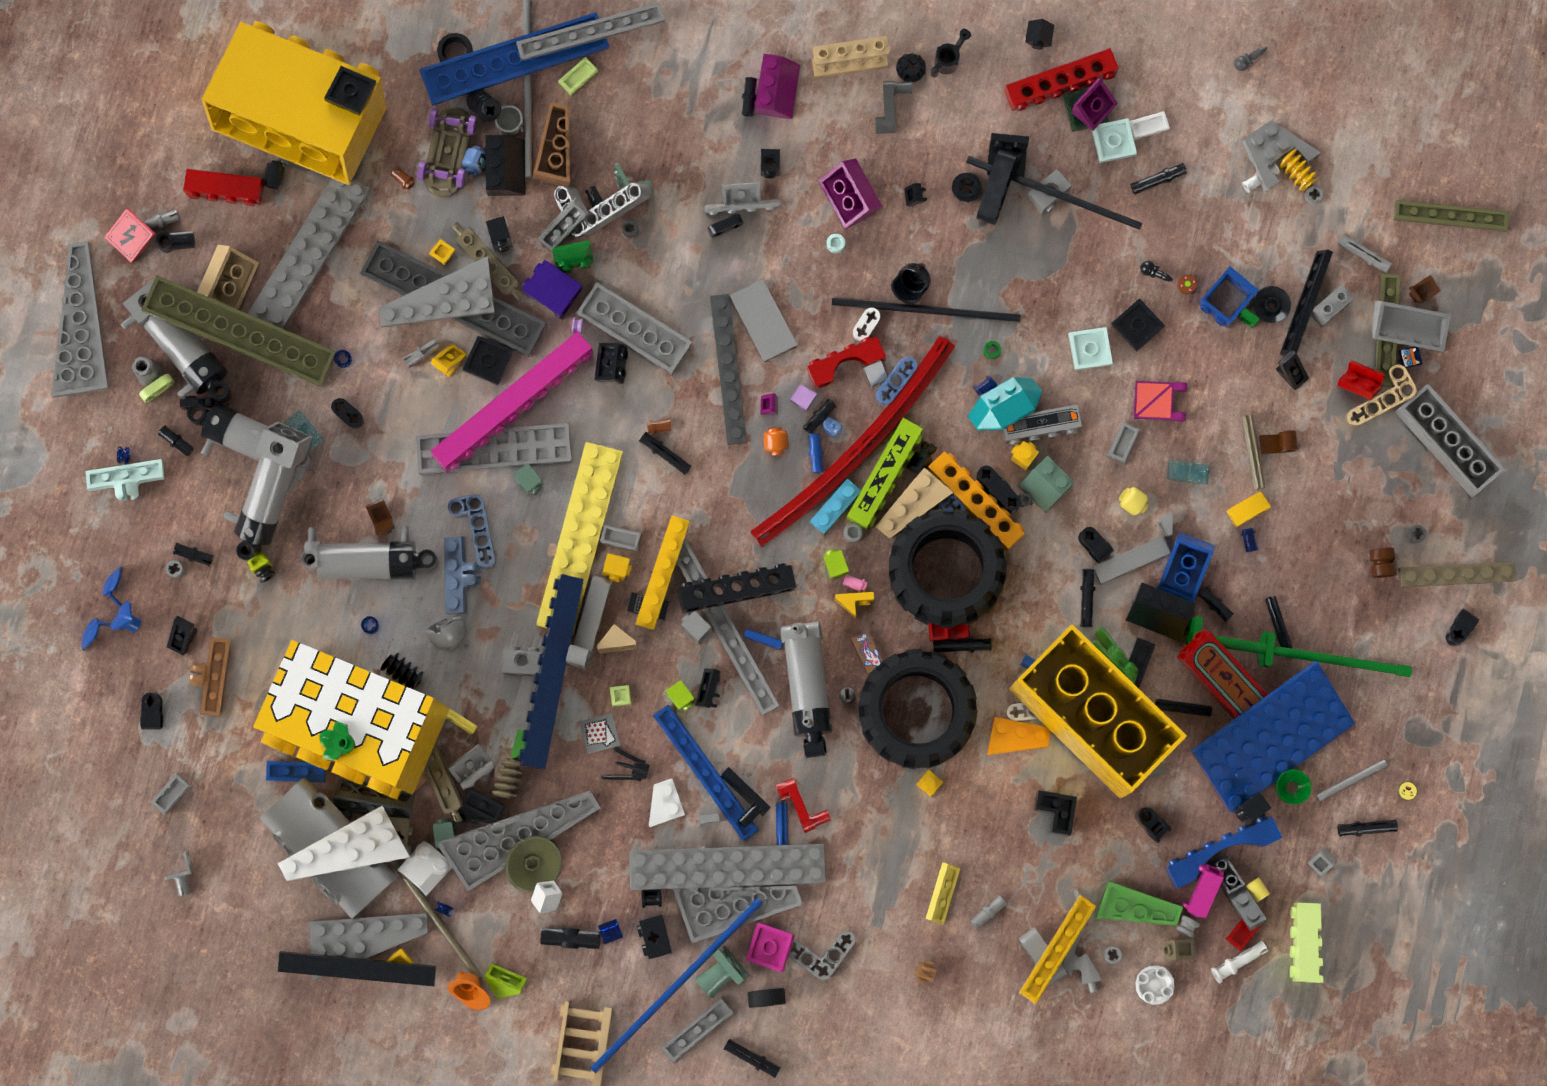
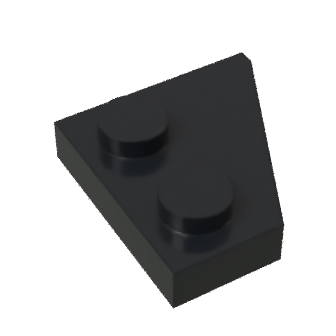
M471 787L463 801L464 806L459 810V814L463 820L462 822L495 823L498 821L505 805Z

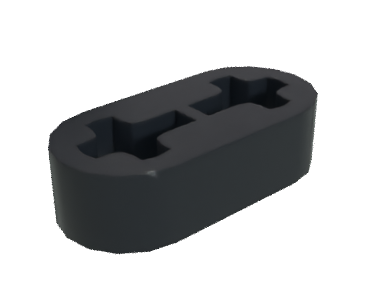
M736 214L710 225L707 229L711 238H714L742 226L744 222L740 214Z
M343 398L335 399L332 402V411L344 423L353 429L362 426L364 422L363 416ZM344 403L343 407L345 408V410H347L346 413H344L342 410H339L337 412L338 408L336 407V405H342ZM351 414L354 417L358 415L357 419L359 422L351 424L352 420L348 415Z

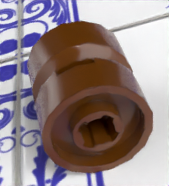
M1394 548L1369 550L1370 561L1374 562V565L1371 566L1372 578H1385L1397 575L1396 564L1393 563V560H1395Z

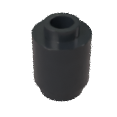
M275 160L267 163L263 177V186L278 190L282 184L285 167L282 166L283 163Z

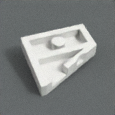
M672 778L654 784L649 819L650 828L685 815Z

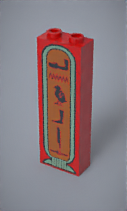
M1202 630L1197 632L1193 640L1184 646L1177 656L1178 660L1233 720L1268 695L1209 631Z

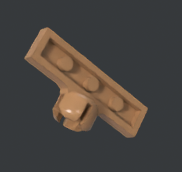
M211 637L207 662L193 663L191 665V673L202 674L201 676L189 675V683L192 686L203 688L200 714L220 716L230 639Z

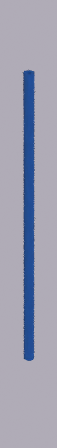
M757 898L590 1068L596 1073L763 903Z

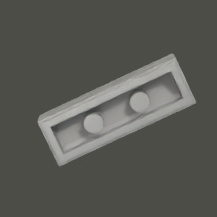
M575 197L545 228L538 240L552 251V248L557 247L589 212L580 200Z

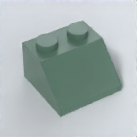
M1047 455L1019 484V487L1026 494L1030 493L1032 500L1046 513L1075 482Z

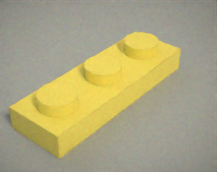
M942 862L926 919L944 925L960 868Z

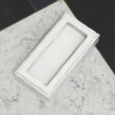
M1164 111L1129 121L1134 140L1170 129Z

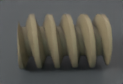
M506 758L507 761H501L505 768L499 769L503 776H497L496 778L501 783L494 784L498 791H492V794L511 800L510 797L517 796L513 789H519L515 782H521L522 780L517 774L524 773L519 768L526 766H521L520 761Z

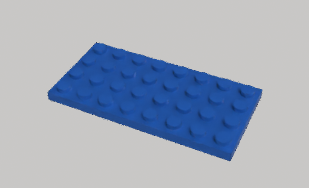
M1314 661L1196 746L1191 752L1228 811L1233 813L1237 810V806L1244 803L1254 794L1262 792L1277 781L1283 772L1295 768L1353 726L1355 722L1320 664Z

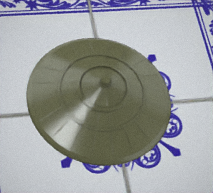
M539 836L525 838L510 850L505 863L506 876L516 889L527 893H534L537 883L553 880L555 882L561 871L562 857L558 847L549 839Z

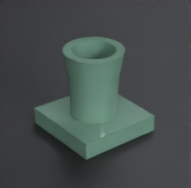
M724 945L713 954L718 963L698 975L696 981L709 997L714 998L731 979L739 985L750 975Z

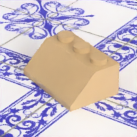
M218 245L197 292L239 310L259 262L230 246Z

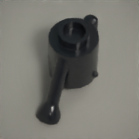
M963 28L960 31V38L955 45L946 43L937 47L934 61L935 66L931 69L932 77H937L938 72L947 75L956 71L960 59L959 50L964 41L971 37L969 30Z

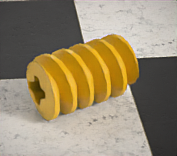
M1294 149L1282 159L1279 167L1281 169L1286 168L1284 173H1291L1289 179H1296L1294 182L1295 186L1301 184L1299 190L1304 191L1316 183L1319 178L1314 179L1316 172L1309 173L1311 166L1304 167L1306 160L1299 162L1301 155L1294 156L1296 149Z

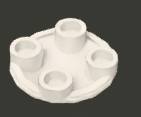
M1157 965L1142 969L1137 975L1135 982L1139 997L1152 1005L1168 1001L1173 995L1175 988L1171 973L1164 967Z

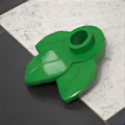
M336 721L333 730H325L319 735L321 744L326 747L323 753V758L326 760H337L342 754H348L353 751L355 747V741L349 735L348 727L342 722Z

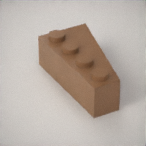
M550 102L532 179L560 186L570 185L569 106Z

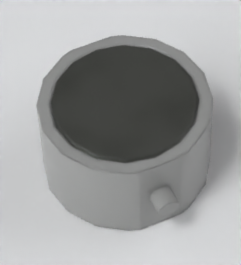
M512 105L501 107V113L495 119L498 131L502 135L511 137L518 135L521 131L523 132L524 119L521 111Z

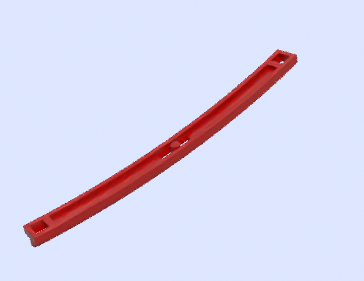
M939 335L923 361L894 400L857 441L806 489L750 531L761 547L780 535L819 504L869 457L916 403L956 345L949 342V339H944ZM947 346L946 351H945L944 354L942 355V354H941L942 351H943L944 348ZM874 439L875 441L867 448L866 446ZM861 453L862 455L854 462L853 459ZM767 532L770 533L769 535H767V536L764 537L763 539H760V537H762L763 535H765Z

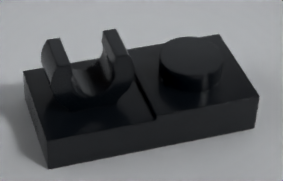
M704 668L695 706L702 708L717 707L716 704L712 703L713 697L720 698L718 693H714L720 681L719 670Z

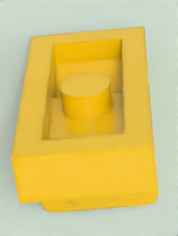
M452 343L433 357L431 364L450 377L466 358L467 354Z
M874 592L835 594V601L856 618L855 603H859V606L870 605V602H874Z

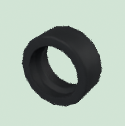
M460 33L445 35L439 41L437 47L440 62L448 60L445 57L444 51L445 47L451 42H461L466 47V54L473 52L469 39Z
M784 988L748 992L749 1008L786 1004Z

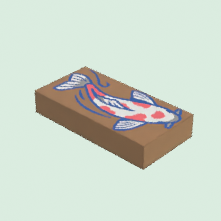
M869 631L851 639L867 674L871 673L883 660Z

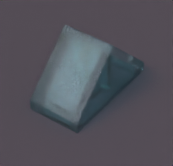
M299 410L284 422L287 426L312 436L308 451L323 440V437Z

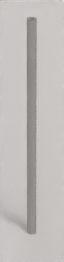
M523 0V35L531 33L530 0ZM531 74L524 76L525 178H532L533 176Z

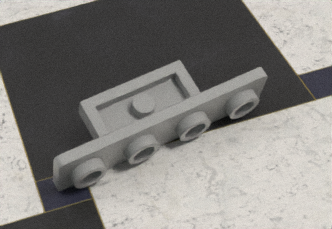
M759 182L722 185L723 204L705 205V213H709V215H718L721 211L738 213L739 210L747 209V212L758 211V208L775 210L780 206V199L761 200Z

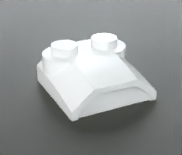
M423 841L410 855L411 858H407L397 871L402 873L427 896L452 869V866L431 844Z

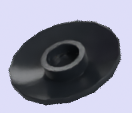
M1268 286L1256 294L1253 307L1261 320L1268 323L1281 322L1289 314L1291 301L1285 290L1276 286ZM1272 303L1274 305V309H1270L1268 307V304Z

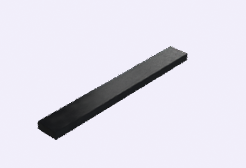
M286 951L279 952L278 972L433 987L435 986L437 967L434 965Z

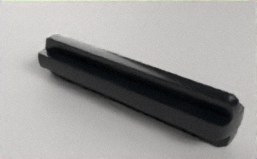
M1275 596L1267 597L1265 601L1280 647L1292 648Z
M1156 699L1155 705L1164 711L1207 717L1212 714V707L1207 705Z

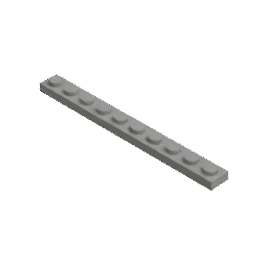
M685 539L677 565L687 582L697 584L700 583V580L707 579V576ZM701 591L694 592L696 598H704ZM724 606L703 609L762 716L778 708L777 700Z

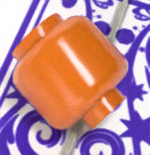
M782 427L768 428L767 432L763 434L764 449L772 452V455L783 454V450L789 447L787 431L782 430Z

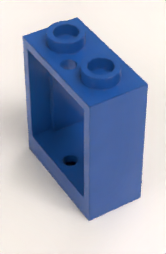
M1229 266L1198 304L1204 313L1215 317V321L1220 326L1228 328L1259 290ZM1225 279L1247 296L1229 319L1207 301Z

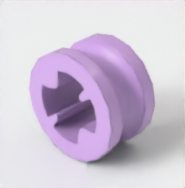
M576 317L573 318L571 334L577 331L580 335L582 334L583 318L580 320Z

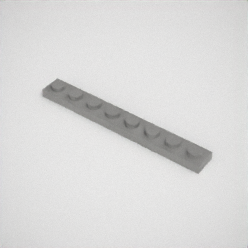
M659 2L516 42L521 61L663 23L665 18Z

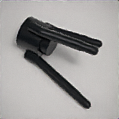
M615 747V752L637 762L631 765L616 761L615 764L633 769L632 774L635 776L603 775L601 777L602 779L641 781V778H647L650 764H646L645 760L638 759Z

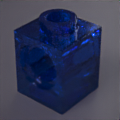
M617 919L598 925L605 945L624 938Z

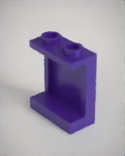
M544 260L542 264L538 263L531 279L527 278L522 286L524 288L523 293L526 296L529 295L554 312L556 317L562 319L583 288L580 283Z

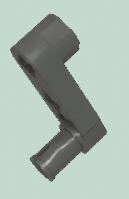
M883 81L884 117L875 118L876 134L895 133L894 96L895 94H912V82L895 83V81Z

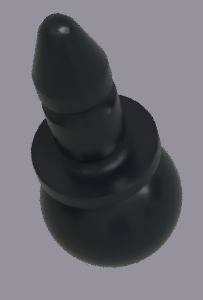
M1144 261L1140 266V271L1143 275L1151 276V278L1156 276L1168 282L1173 281L1169 274L1159 270V266H1155L1151 261Z

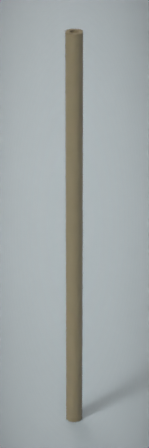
M398 860L390 862L396 871L401 866ZM397 871L470 973L481 978L482 974L419 888Z

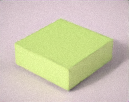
M629 685L610 687L612 707L631 705Z

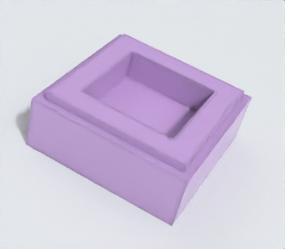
M800 384L790 401L807 411L817 394Z

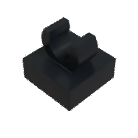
M914 183L904 188L906 206L913 207L927 201V198L922 196L926 188L921 187V183Z

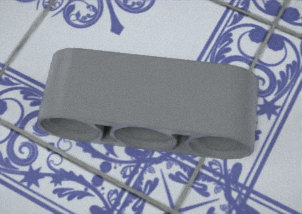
M1033 927L1019 937L1018 940L1036 965L1048 945ZM1062 965L1059 966L1049 982L1050 985H1053L1067 974Z

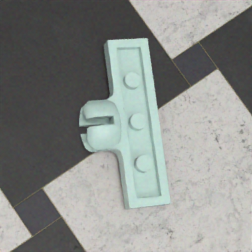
M162 459L86 471L88 491L115 488V496L120 501H128L127 495L131 496V500L136 499L139 496L138 486L141 483L165 479Z

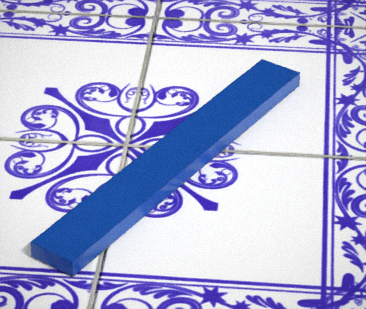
M668 704L654 714L653 717L743 842L758 832L759 829L753 821L746 828H743L737 822L746 811Z

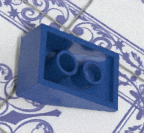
M1179 532L1158 589L1194 603L1213 555L1215 545Z

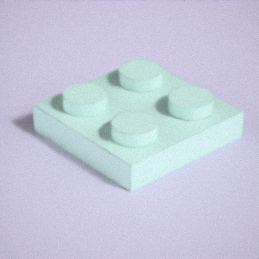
M1129 118L1099 124L1094 131L1092 130L1099 163L1137 155Z
M1107 327L1070 332L1068 334L1075 371L1111 366L1113 364Z

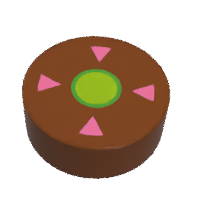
M1183 275L1177 283L1178 290L1183 294L1193 293L1197 287L1195 277Z

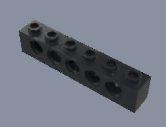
M785 563L775 565L773 569L767 570V567L756 569V572L753 573L742 571L737 573V576L730 577L727 574L719 576L717 580L711 581V578L700 580V583L697 584L692 582L683 583L678 588L677 593L681 611L686 613L791 592L795 590L796 583L792 566H786ZM769 576H775L778 579V583H771ZM750 580H757L760 586L757 588L753 587ZM732 584H739L741 586V590H733ZM713 588H721L722 594L716 595L713 592ZM701 591L704 598H696L694 592Z

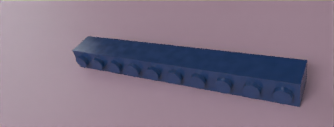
M561 574L558 576V579L555 578L553 583L555 595L550 599L549 608L552 610L545 622V627H548L547 634L542 637L541 646H544L543 654L540 653L538 657L539 673H535L533 684H536L535 692H531L529 703H532L531 711L528 710L526 715L528 727L527 730L524 729L522 741H524L523 749L519 750L518 754L521 766L544 770L546 767L567 664L566 657L571 644L584 580L582 578Z

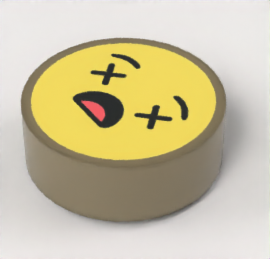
M1410 781L1402 782L1397 788L1398 797L1404 801L1413 800L1418 793L1416 785Z

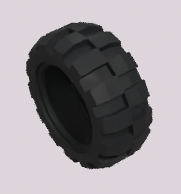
M943 509L929 511L928 515L921 518L917 516L906 524V528L901 534H898L892 545L889 557L891 589H893L897 597L896 600L901 607L914 615V619L926 625L931 623L939 625V628H953L961 624L969 625L992 609L1003 590L1007 572V560H1005L1003 552L1004 547L999 537L995 536L990 530L991 526L981 518L975 519L969 516V512L955 509L954 512H945ZM943 538L956 539L967 544L977 554L982 566V577L971 592L955 599H941L930 595L917 583L912 570L914 558L926 544L934 540Z
M922 649L907 650L900 654L895 653L883 660L866 679L860 694L858 706L859 721L869 745L888 762H893L903 768L928 769L952 759L970 739L977 720V697L973 685L970 684L966 677V673L958 664L948 660L947 656L935 651L933 653L922 651ZM923 676L930 678L940 684L950 698L952 705L950 725L942 736L931 742L911 743L895 735L885 721L883 714L884 696L894 683L905 677Z

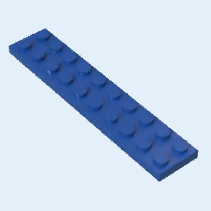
M597 12L419 69L431 105L434 106L609 49L607 38L521 61L516 42L597 20L599 19Z

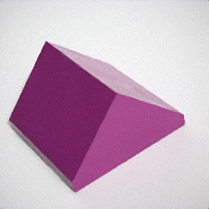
M1098 78L1074 104L1071 113L1094 131L1118 103L1103 80Z

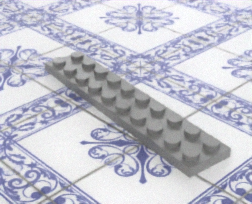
M331 179L249 310V315L282 329L286 327L370 192L369 187L355 179H352L350 185Z
M824 844L629 851L630 890L825 883Z

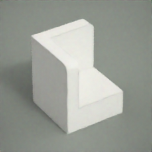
M554 880L539 882L536 884L531 901L539 913L556 911L562 892Z

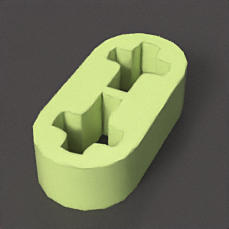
M165 374L145 387L139 395L145 403L149 402L170 388L175 381L170 374Z

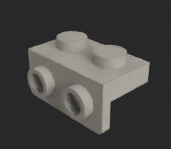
M478 744L447 768L464 790L473 787L482 776L489 775L495 766Z

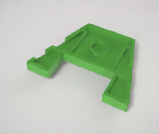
M1102 625L1096 630L1095 635L1108 650L1097 639L1092 644L1135 684L1138 669L1132 662L1128 661L1124 652Z

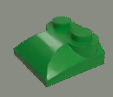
M589 240L552 248L556 268L564 273L571 272L573 268L578 267L586 269L594 263Z

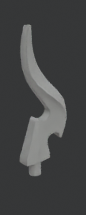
M1073 890L1076 901L1080 895L1077 890ZM1082 929L1062 964L1070 977L1073 970H1079L1081 972L1082 985L1088 984L1090 993L1098 992L1096 982L1101 981V978L1086 953L1082 957H1077L1075 954L1083 932Z

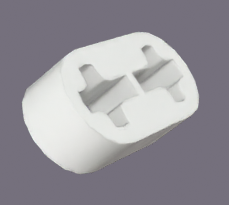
M868 308L864 311L853 329L854 339L861 342V340L871 335L880 320V313L877 309ZM874 313L876 320L872 319L869 324L866 323L868 320L867 314L871 315ZM866 326V336L861 335V337H859L857 330H862V328Z

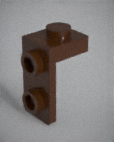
M382 498L366 505V509L374 524L376 535L385 536L391 533L395 527L384 499Z

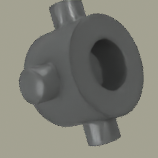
M1030 493L1018 495L1021 499L1020 506L1022 508L1029 504L1033 505Z

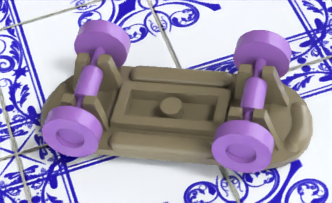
M458 107L446 108L439 115L438 109H431L429 127L434 129L427 162L420 161L417 180L424 181L427 189L433 195L439 197L450 196L458 188H463L466 169L462 166V160L469 147L470 137L474 135L476 130L477 116H470L467 111Z

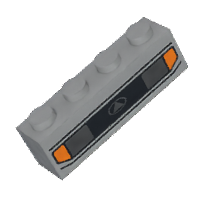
M1078 404L1033 412L1003 429L1005 444H1021L1023 440L1035 442L1041 440L1040 437L1045 436L1051 439L1059 437V434L1067 433V435L1077 434L1078 430L1082 428Z

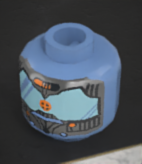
M478 146L466 150L462 166L466 169L467 174L475 176L476 174L484 173L486 168V150Z

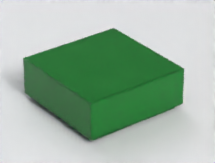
M1246 308L1238 316L1241 321L1251 328L1260 320V318Z

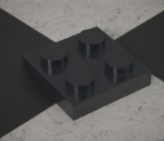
M340 66L324 100L360 116L376 86V80Z
M1140 298L1111 323L1136 352L1165 327Z
M477 336L463 371L498 386L513 350Z

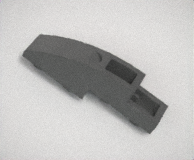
M1224 854L1208 863V865L1224 871V879L1220 887L1248 929L1252 931L1266 923L1267 918L1247 890L1245 883L1227 856Z

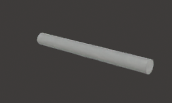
M1383 759L1320 792L1316 797L1320 802L1388 765Z

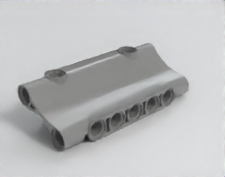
M306 777L297 782L259 818L273 832V838L289 856L350 824V821L327 796L320 793ZM314 801L321 802L322 808L316 807ZM383 862L350 870L311 876L309 878L331 902L336 905L339 904L350 918L353 919L389 886L397 876Z

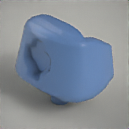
M829 417L823 422V430L827 435L836 437L842 431V425Z

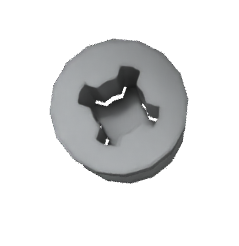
M1182 915V922L1176 927V930L1193 938L1195 935L1194 931L1196 928H1199L1200 924Z

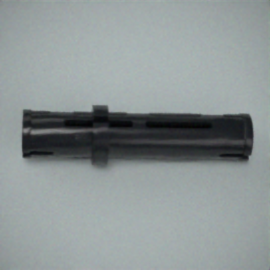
M1184 163L1172 168H1164L1163 171L1130 183L1132 192L1136 195L1162 183H1170L1173 179L1186 175L1187 170Z
M645 432L640 438L639 442L651 449L654 455H659L682 472L683 475H686L692 465L664 446L662 441H658L649 435L648 432Z
M1082 569L1080 627H1093V593L1096 589L1094 587L1095 570Z
M970 637L967 640H933V651H970V653L980 650L991 651V638L974 639V637Z
M1396 819L1365 823L1355 821L1351 824H1338L1337 826L1339 837L1348 835L1359 837L1363 834L1397 832L1398 830Z
M731 1039L727 1041L723 1049L753 1065L757 1071L761 1070L773 1078H776L781 1068L766 1060L765 1056L761 1057Z

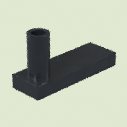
M728 767L723 772L721 777L751 805L737 820L743 828H746L759 814L763 817L771 807L732 769Z

